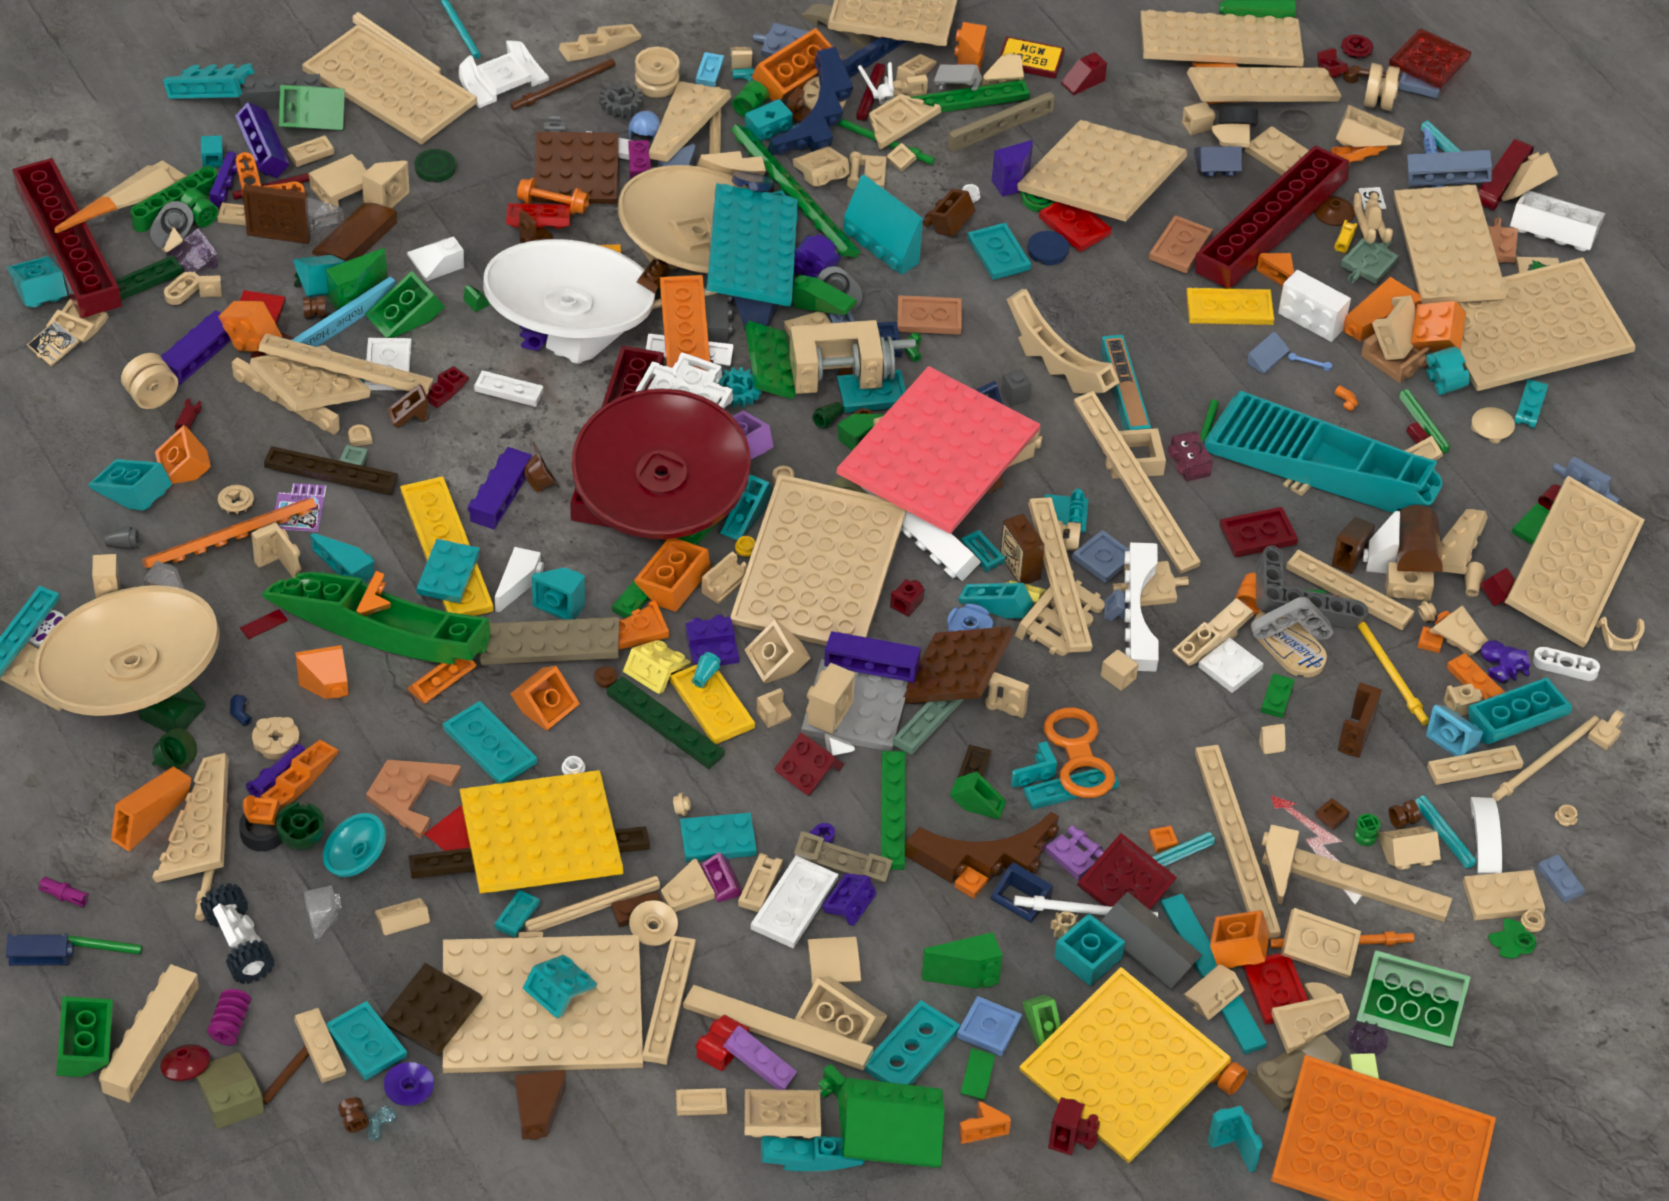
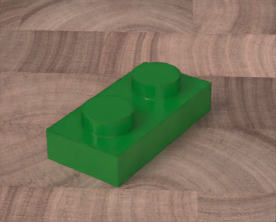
M1273 673L1261 707V713L1283 719L1295 679Z

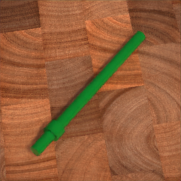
M843 118L837 124L876 141L874 132ZM894 141L887 145V147L895 149L901 143ZM906 146L916 155L915 161L920 160L929 165L934 164V157L922 153V150L916 147Z

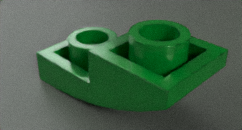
M974 1048L970 1049L960 1095L981 1101L985 1100L995 1058L994 1054Z

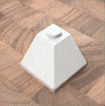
M455 237L445 238L407 252L408 257L426 282L464 268L463 248Z
M1395 511L1369 540L1368 549L1363 550L1362 562H1366L1367 572L1386 573L1388 563H1395L1399 548V511Z

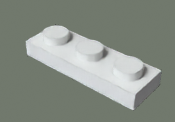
M481 371L474 385L475 392L534 407L537 406L543 394V386L486 371Z

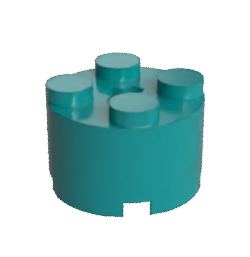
M1449 347L1426 355L1429 369H1426V376L1429 382L1434 381L1435 391L1438 396L1469 385L1468 369L1464 370L1462 364L1466 361L1458 347Z

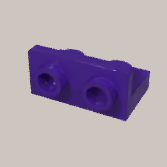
M845 873L822 905L825 913L845 916L848 925L854 926L876 896V890L869 876Z

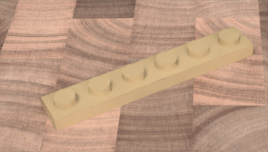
M238 357L232 361L233 377L238 382H243L254 391L264 394L270 400L285 406L287 410L295 412L250 364ZM324 406L295 412L305 420L311 421L322 430L328 431L333 435L340 430L338 414Z
M1300 550L1287 562V570L1334 595L1363 602L1368 607V613L1400 630H1403L1414 616V611Z
M678 936L671 937L642 1055L643 1061L667 1065L696 946V939Z

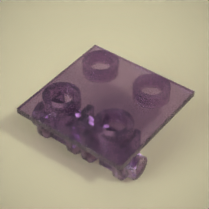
M199 228L166 253L167 257L173 255L182 266L183 273H196L205 265L211 269L218 266V259L216 258L218 253Z

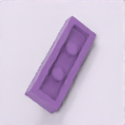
M738 1026L723 1045L725 1049L777 1090H784L797 1073L795 1069L741 1026Z

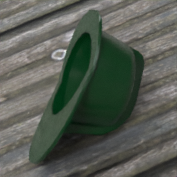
M182 728L170 730L161 736L154 745L152 753L155 760L151 764L153 766L159 765V767L166 771L173 766L177 769H182L196 757L197 746L194 738L188 731Z

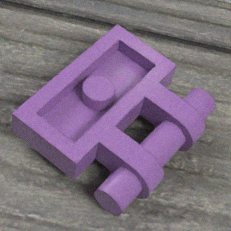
M1072 825L1067 830V833L1072 838L1068 839L1061 834L1045 847V853L1079 881L1095 863L1092 859L1095 857L1099 858L1104 851L1101 845L1097 842H1092L1087 837V833L1082 829L1078 830ZM1081 844L1087 849V851L1083 852L1077 846Z

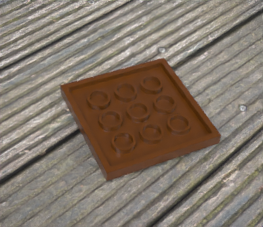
M536 131L535 188L573 196L575 189L580 188L582 192L589 194V204H617L619 133ZM534 197V203H561Z
M1011 626L935 633L920 660L915 681L909 682L906 686L907 690L903 696L905 697V704L981 698L1014 635Z

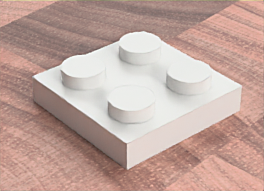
M1228 638L1200 660L1198 667L1233 693L1261 671L1264 663L1231 638Z

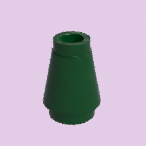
M835 402L817 408L812 416L814 424L819 428H828L843 413V406L841 403Z

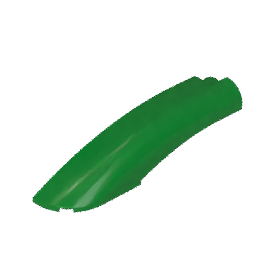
M305 572L295 574L296 578H290L285 582L281 579L262 593L263 598L327 631L373 648L411 658L451 665L457 659L472 661L477 653L484 654L490 639L489 618L451 613L425 607L384 591L381 595L377 594L376 596L391 602V607L363 616L356 612L369 584L363 582V578L323 572Z

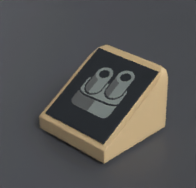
M174 227L170 228L161 248L163 252H168L183 242V239Z

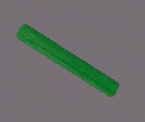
M1409 389L1402 390L1399 398L1429 437L1432 436L1443 454L1449 452L1450 444Z

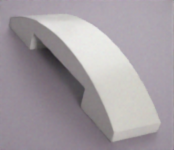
M1471 797V813L1475 823L1477 844V875L1502 873L1501 828L1495 798Z

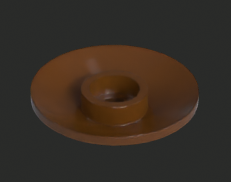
M1330 196L1314 211L1318 220L1331 226H1342L1345 220H1348V223H1350L1355 216L1353 205L1348 200L1338 196Z

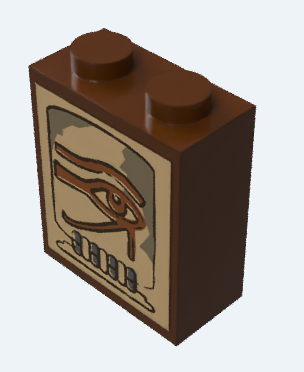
M1024 514L1003 520L1000 553L1005 557L1006 566L1018 583L1029 584L1040 580L1045 544Z

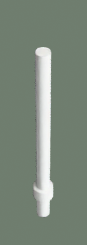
M1034 895V898L1014 897V905L1032 907L1033 910L1038 911L1051 909L1105 916L1112 909L1109 906L1045 899L1044 896Z

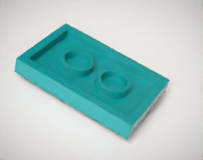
M1006 222L967 233L969 243L992 280L1031 270V262Z
M901 369L895 370L894 379H889L887 375V379L882 380V388L860 389L859 380L853 374L837 376V385L844 413L855 412L861 408L869 410L891 408L906 392Z
M436 539L417 585L416 593L418 595L461 603L479 558L480 548Z
M751 812L680 819L685 862H691L693 859L706 861L718 852H721L727 858L756 856L757 850Z
M367 1001L326 1023L332 1040L365 1081L407 1057L405 1048Z

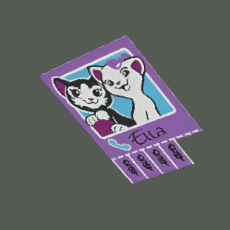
M293 483L292 493L278 492L275 510L306 498H314L316 507L310 509L311 513L303 516H298V514L289 516L291 520L278 524V526L285 530L318 532L327 485Z

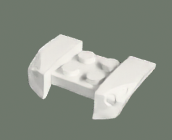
M506 41L508 54L476 66L473 57L470 55L459 66V79L465 90L477 96L476 105L479 108L496 102L497 94L527 82L533 87L549 80L548 75L533 59L521 41Z

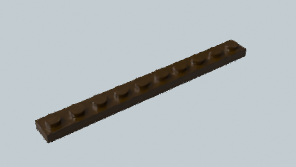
M646 826L614 830L620 853L650 849ZM471 848L408 855L412 879L475 871Z

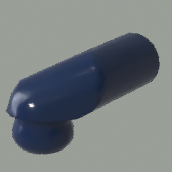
M236 694L230 700V715L243 726H248L252 721V717L243 711V707L246 706L244 703L247 702V699L244 695Z

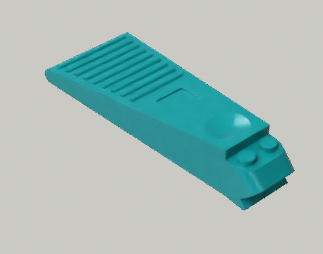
M1239 391L1236 396H1233L1204 440L1203 449L1208 453L1303 484H1309V486L1391 513L1411 505H1431L1443 485L1441 476L1434 469L1437 464L1436 460L1409 453L1243 391Z

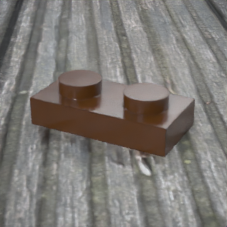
M658 892L611 903V909L618 927L629 925L631 913L639 904L651 900L661 901Z

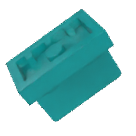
M560 955L534 965L523 989L555 1018H560L564 1015L572 997L595 989L597 983L588 973L573 963L571 958Z

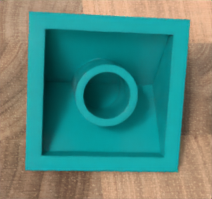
M333 255L293 260L307 297L328 295L326 269L346 262Z

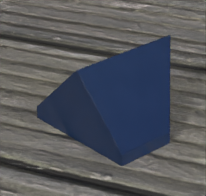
M733 296L744 325V330L748 321L769 327L778 309V304Z

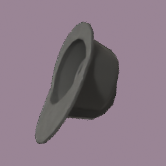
M180 201L167 203L151 226L150 236L153 243L162 248L171 227H174L181 238L184 239L193 223L191 208Z
M832 266L820 272L817 277L818 279L856 299L857 303L850 311H854L859 307L863 296L862 290L846 271L840 267Z

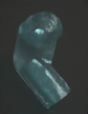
M388 1106L380 1107L369 1119V1140L377 1141L380 1139L383 1122L390 1123L395 1118V1111L393 1109H389Z

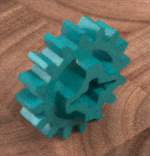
M731 367V372L723 370V375L718 384L722 387L726 385V387L732 389L733 400L731 403L734 408L738 404H741L744 408L745 403L753 405V400H759L761 390L755 388L753 374L751 375L750 369L746 372L743 371V367H740L739 370Z

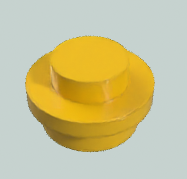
M742 536L735 544V551L740 556L750 557L756 542L750 536Z

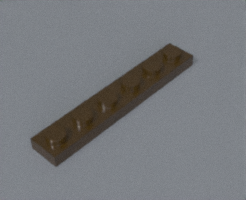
M271 446L264 460V468L392 495L398 481V473Z

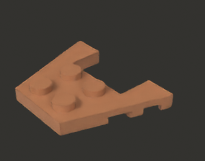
M387 760L366 793V798L386 815L393 816L399 821L401 826L409 828L417 838L421 839L430 825V817L413 812L411 809L429 780L452 787L461 773V766Z

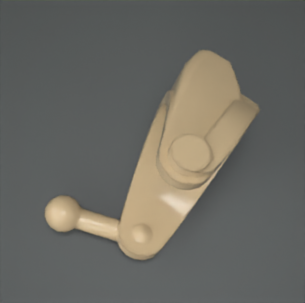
M1606 617L1598 620L1595 625L1597 628L1602 626L1605 643L1608 649L1612 651H1635L1645 630L1644 621L1639 618L1637 620L1636 632L1630 639H1621L1612 634L1608 628Z

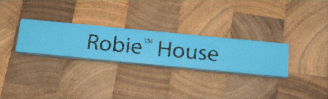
M390 276L298 335L292 341L314 347L319 346L364 317L370 308L396 286V280Z

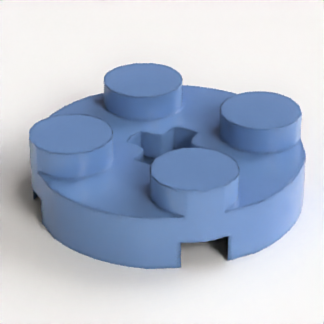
M965 604L963 608H954L948 615V632L993 627V620L989 617V612L979 605ZM970 622H973V623H974L973 626H967V625H965V624H969Z

